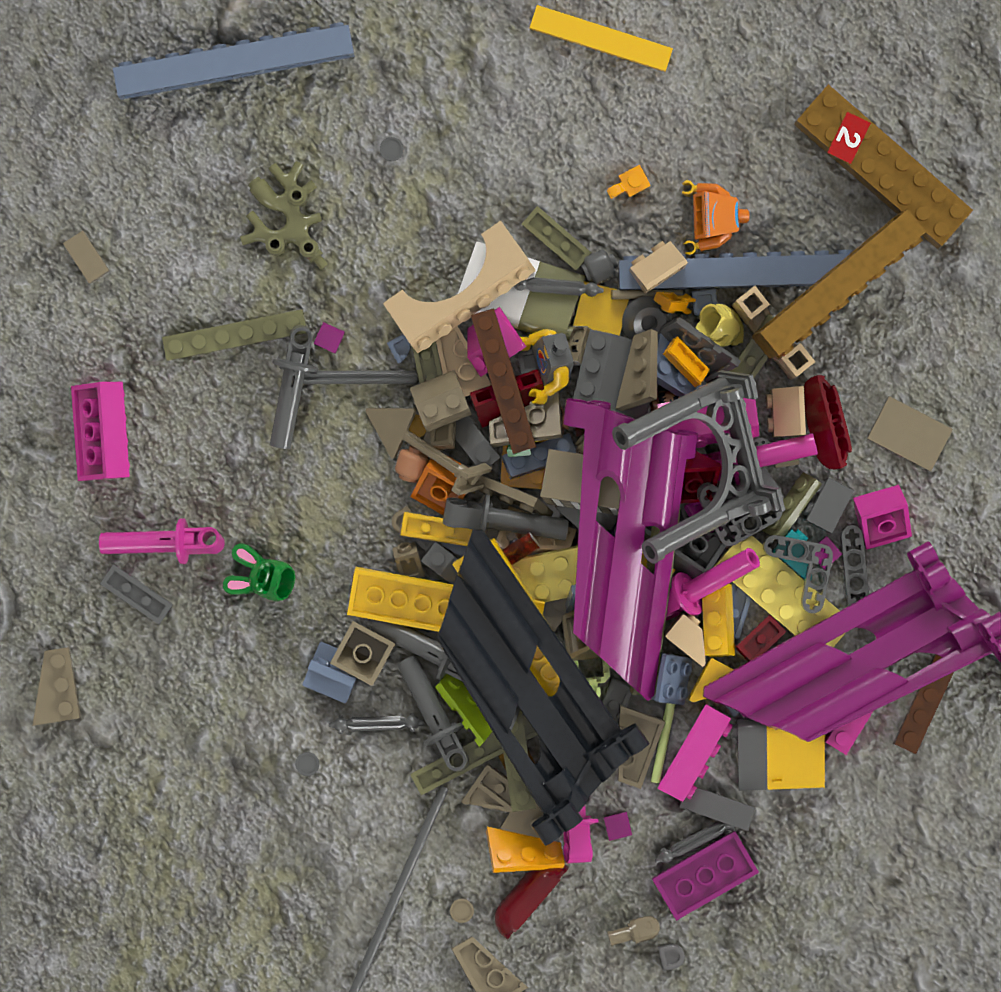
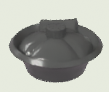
M652 296L637 298L624 311L622 318L623 330L631 340H633L634 335L650 329L660 334L659 330L662 325L672 321V313L663 311L661 305L655 302Z

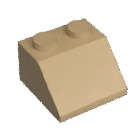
M663 241L651 249L653 251L652 254L646 258L642 254L631 262L633 266L629 271L645 294L684 269L688 264L687 260L671 241L667 244Z
M804 386L771 389L770 394H766L767 409L771 408V418H767L768 432H772V437L806 435Z
M680 613L664 632V637L703 667L706 664L703 631L698 626L700 621L693 615Z

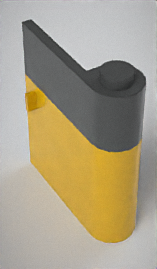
M749 718L736 719V724H732V738H737L739 791L825 787V734L810 742H806L791 733L780 729H772Z

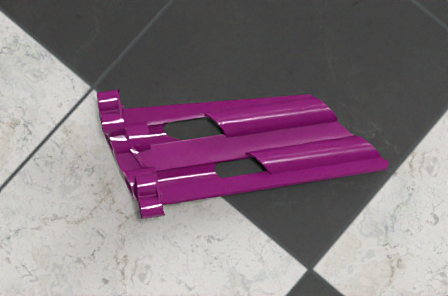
M566 399L563 424L585 429L573 633L649 701L655 693L674 551L667 554L663 560L655 563L653 574L641 564L642 543L644 542L645 528L647 526H655L660 529L661 533L678 524L686 459L695 458L698 433L688 430L673 431L666 429L626 450H622L613 439V428L622 423L628 424L636 419L611 410V403L606 401ZM607 476L614 479L620 490L615 537L596 521L601 480Z
M927 541L907 552V557L913 567V571L704 686L703 697L715 703L728 706L741 713L742 716L775 730L786 731L803 741L810 742L991 653L1001 663V612L991 616L985 610L979 609L966 596L965 591L958 582L949 575L944 564L939 561L935 549ZM853 628L866 629L876 636V640L849 655L826 645V643ZM913 653H932L942 657L907 678L885 670Z

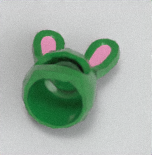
M243 543L234 546L232 549L234 560L251 568L249 577L233 575L226 577L223 581V589L226 593L241 595L254 592L263 598L276 602L286 599L291 594L295 584V571L288 563L279 560L263 559L253 548Z

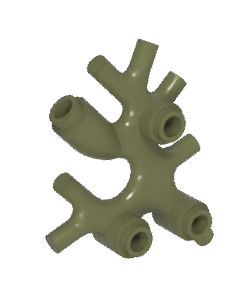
M295 161L290 172L287 174L274 163L268 169L284 187L285 191L282 195L276 194L266 180L261 179L259 176L252 180L248 186L251 188L249 191L260 204L268 209L282 212L286 217V224L280 230H271L266 227L254 211H251L246 217L254 226V232L240 236L242 245L262 242L266 245V249L271 255L280 256L285 252L287 244L294 243L299 246L303 257L311 263L314 262L320 270H323L328 266V263L322 257L323 253L319 249L317 242L311 239L308 234L310 225L322 222L320 212L304 215L300 211V207L307 203V195L315 190L317 186L312 180L303 187L297 185V178L304 166L300 162ZM295 193H301L300 199H293ZM274 241L279 242V247L276 249L271 247ZM308 244L313 245L311 252L305 251V247Z

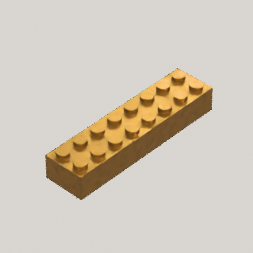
M829 84L794 123L798 129L897 215L908 209L926 231L922 236L937 249L944 245L973 211L972 208ZM847 112L871 123L851 164L827 153Z
M908 209L899 213L751 337L769 359L784 357L794 349L792 345L794 342L803 341L813 333L812 327L821 326L831 318L829 315L831 311L834 313L836 310L839 311L850 302L847 299L849 296L858 295L868 287L867 281L876 280L886 272L885 266L894 265L905 256L902 253L903 251L907 252L923 241L921 236L926 231Z

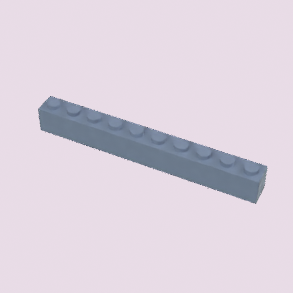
M340 22L329 25L330 28L320 30V27H311L306 29V33L297 34L296 31L283 33V37L273 38L272 35L260 37L259 41L251 43L250 40L237 41L235 46L226 47V44L212 46V50L203 51L202 48L192 49L186 55L170 53L166 54L164 59L156 60V57H148L142 59V63L133 64L132 61L121 62L118 64V67L113 68L117 95L123 100L352 58L355 55L349 25H344V23Z
M827 250L814 251V255H805V251H793L791 256H781V252H767V256L757 257L755 252L743 253V257H733V253H721L719 258H709V254H696L695 258L686 259L688 264L684 269L652 290L812 286L853 252V250H839L838 254L829 255ZM624 256L623 260H619V290H642L629 271L633 266L631 262L638 258V256Z

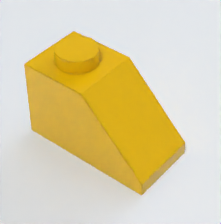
M709 657L688 700L697 702L706 699L703 697V687L734 669Z

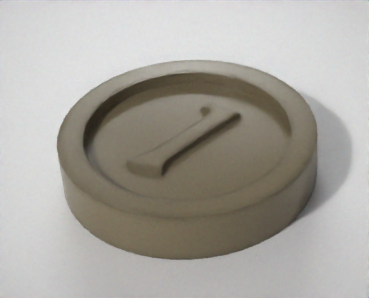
M464 898L455 900L450 907L451 917L459 923L469 921L474 914L472 903Z

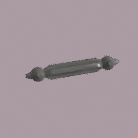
M535 277L523 280L514 286L519 291L527 288L532 292L577 296L586 293L590 297L604 292L603 288L598 287L593 282L585 285L580 281Z
M410 713L407 719L402 716L352 717L346 720L343 718V715H339L335 721L329 723V727L335 728L338 734H343V731L346 729L351 731L401 730L405 727L410 729V732H415L418 726L424 724V720L418 719L414 713Z
M724 822L714 823L674 844L670 850L662 848L655 861L656 863L671 864L673 857H680L719 837L726 829L734 831L736 827Z

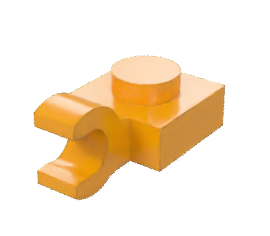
M638 165L618 176L620 183L608 188L607 193L610 199L624 192L630 198L651 185L641 166Z
M656 292L654 301L661 305L663 311L668 313L681 311L684 314H690L691 310L687 306L690 302L696 301L689 294L677 295L674 292Z

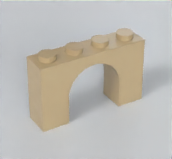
M756 286L731 305L753 334L757 331L767 314L771 315L768 310L770 304ZM793 343L794 349L784 357L781 356L779 359L773 357L790 380L815 363L801 343L798 345Z

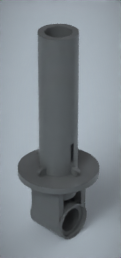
M297 325L291 330L286 358L273 359V364L280 366L279 368L284 370L269 444L276 448L291 449L305 374H311L310 372H318V367L308 364L312 334L309 328L304 325ZM305 331L308 334L307 340L303 343L296 342L294 339L296 332Z
M487 494L484 497L483 503L466 501L460 498L446 499L442 522L446 526L483 529L486 533L488 529L526 535L531 533L532 536L566 540L568 519L493 508L492 502L489 503L490 495Z
M374 620L371 631L439 666L438 680H442L446 674L461 680L438 641L409 626Z
M414 655L401 661L397 666L432 733L423 742L424 746L436 744L449 769L456 772L465 770L469 765V757L457 735V732L464 727L462 722L456 724L457 722L450 723L417 656ZM455 754L463 756L464 761L460 767H454L451 763V758Z

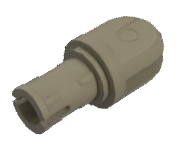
M644 916L630 920L627 927L608 931L607 933L611 947L630 940L637 944L655 938L660 931V924L656 918Z

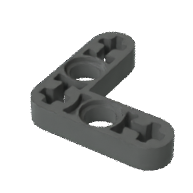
M711 482L703 483L697 489V497L703 510L711 503L705 497L707 495L706 491L710 490L712 492L711 496L714 498L718 487ZM773 511L772 515L768 513L762 514L763 521H761L758 515L753 516L747 513L717 527L714 531L724 545L733 546L778 521L782 516V512ZM748 517L755 518V524L751 528L744 527V521ZM726 525L732 532L730 539L726 537L727 533L722 526Z
M778 535L768 536L763 542V549L767 555L808 563L801 606L806 612H819L824 605L833 559L831 548L824 544ZM774 539H777V544L786 546L785 541H789L786 548L787 556L783 555L785 550L776 549L775 553H772L768 543H772ZM797 543L804 547V554L799 558L794 557L791 553L792 546ZM821 548L824 549V553L828 554V557L823 558L821 566H826V570L812 568L813 563L818 565L819 557H816L815 553L820 552ZM814 572H820L823 575L821 585L815 586L811 583L810 577ZM808 587L815 590L822 589L821 594H815V600L819 604L818 606H813V609H809L810 605L806 604V600L811 599L813 593L808 592Z

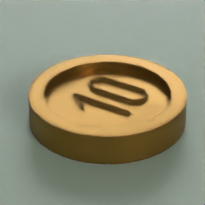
M415 414L409 431L419 438L424 436L427 431L420 415Z

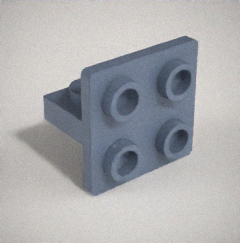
M320 642L308 666L303 686L346 703L357 678L330 664L338 648Z
M661 652L656 694L651 700L684 705L688 695L689 675L692 672V658Z

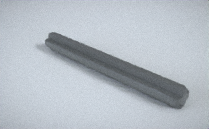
M318 371L305 374L303 384H417L418 373L417 371Z

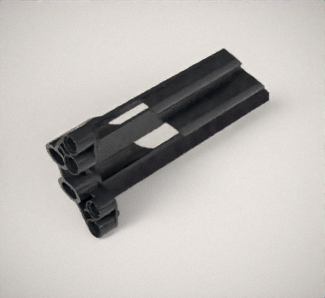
M473 529L447 604L437 640L541 810L542 815L531 826L543 844L547 846L557 840L564 832L577 826L583 820L579 814L580 810L597 787L605 782L629 757L639 753L650 743L636 723L622 730L620 729L483 529ZM537 646L560 678L558 690L553 696L547 695L530 670ZM517 705L538 734L541 749L537 764L532 762L510 730Z

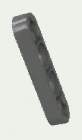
M854 525L844 527L840 533L847 607L856 602V597L851 598V593L861 594L864 592V597L869 595L863 533L859 527ZM849 529H853V533L858 534V538H854V546L859 545L860 550L850 549L846 551V546H851L850 539L845 538V534L849 533ZM851 553H857L860 556V563L855 567L850 566L847 562V557ZM856 576L861 578L863 586L857 591L850 587V580Z

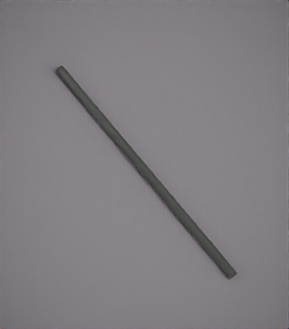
M440 785L349 992H359L447 795L449 789Z

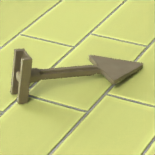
M366 408L365 411L392 459L397 457L403 441H406L454 473L457 479L451 491L457 495L484 488L485 484L479 480L482 474L491 472L492 467L486 463L469 468L463 464L460 465L410 432V425L417 412L415 408Z

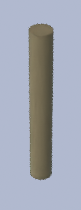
M682 289L651 290L645 294L643 290H611V299L655 297L656 292H674L677 295H683Z

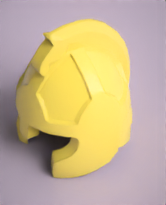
M708 304L700 311V321L695 326L697 330L721 347L735 346L743 343L744 327L740 317L732 308L723 304Z

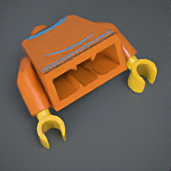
M689 180L682 183L685 186L690 185L692 187L689 192L682 191V194L686 197L693 195L695 240H699L697 243L688 240L683 244L692 243L694 245V250L686 252V254L692 255L698 249L705 251L719 248L731 239L732 233L739 231V223H748L750 217L748 209H739L738 199L732 197L720 185L712 183H698L694 185Z

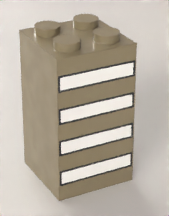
M549 449L540 495L546 504L580 509L583 454ZM607 476L601 480L597 512L618 515L620 490L614 479Z

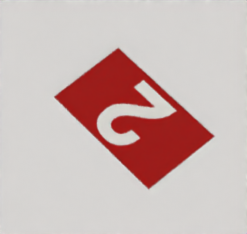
M847 112L827 153L851 164L871 123Z

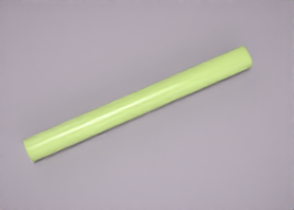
M666 703L663 717L665 724L659 738L651 782L660 783L676 704Z

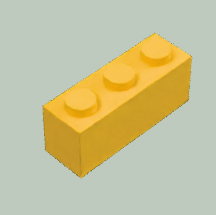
M729 583L702 598L705 656H735L732 584Z

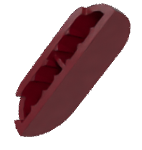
M816 375L809 378L804 384L805 416L809 432L814 435L818 453L816 457L820 463L828 469H841L847 465L848 453L852 452L841 401L835 385L831 386L824 379L825 376Z
M566 864L564 868L527 871L498 905L495 912V924L499 933L506 940L524 924L560 882V878L569 869Z

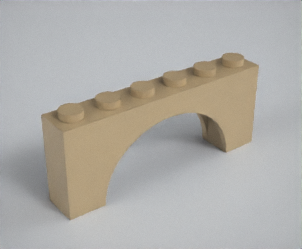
M501 221L481 234L486 245L485 261L476 279L462 292L446 300L422 302L411 298L401 290L383 303L417 353L429 348L436 340L449 334L456 326L469 320L471 315L489 306L493 300L502 294H506L513 286L526 280L536 271Z

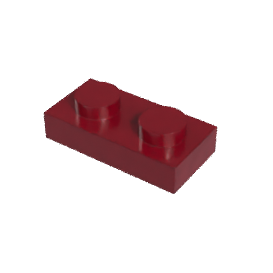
M768 615L735 648L749 662L765 653L786 631L771 615Z

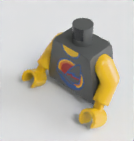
M543 329L529 335V338L520 337L526 345L521 351H528L531 345L533 346L532 350L543 381L544 390L532 389L529 392V396L536 397L532 403L539 405L547 402L548 395L552 396L567 386L574 365L566 335L564 333L557 334L556 331L550 329Z

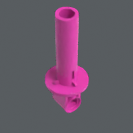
M813 433L756 446L760 468L818 454ZM720 451L703 454L719 462L722 466ZM721 467V471H720V475H719L718 481L721 480L722 467ZM738 471L733 475L736 485H740Z
M184 518L178 520L176 531L100 533L99 550L101 554L176 552L180 564L188 562L189 554H217L223 550L225 545L224 538L215 528H189ZM212 536H216V541L211 545H207V540Z
M747 548L693 579L682 572L674 575L671 582L672 588L669 592L666 621L676 617L682 611H686L690 615L700 614L703 611V597L760 566V561L755 551Z
M585 805L579 812L583 820L571 830L563 833V853L567 864L592 861L593 850L590 839V825L599 823V820L590 819V815L586 816Z

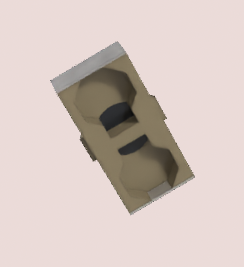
M571 326L573 330L570 339L567 340L574 365H581L590 328L588 326Z

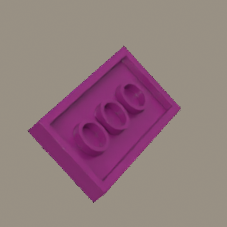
M734 830L654 876L652 880L677 921L758 874L759 871Z

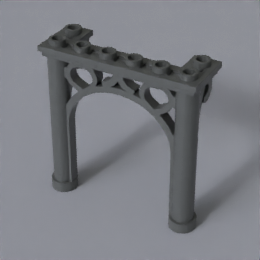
M721 370L718 372L716 380L628 424L622 423L613 428L612 435L616 445L620 449L626 450L684 420L695 418L709 427L720 448L722 474L715 497L704 510L642 543V551L649 562L655 564L663 560L672 551L747 513L753 516L762 515L770 510L785 511L781 489L764 485L762 470L757 457V449L747 416L746 403L743 398H758L756 382L752 374ZM708 406L706 415L697 412L698 410ZM722 406L725 417L724 421L718 424L716 422V413L718 408ZM728 429H729V430H730V434H729V433H725L723 430H728ZM736 471H738L740 477V485L737 489L731 484ZM728 493L733 495L731 499L725 501Z

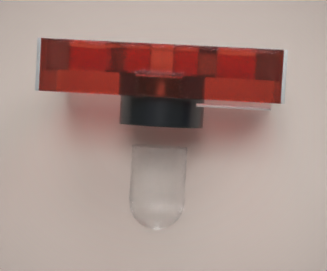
M506 532L505 536L509 545L502 551L510 564L513 565L540 548V545L530 532L520 539L516 537L515 533Z

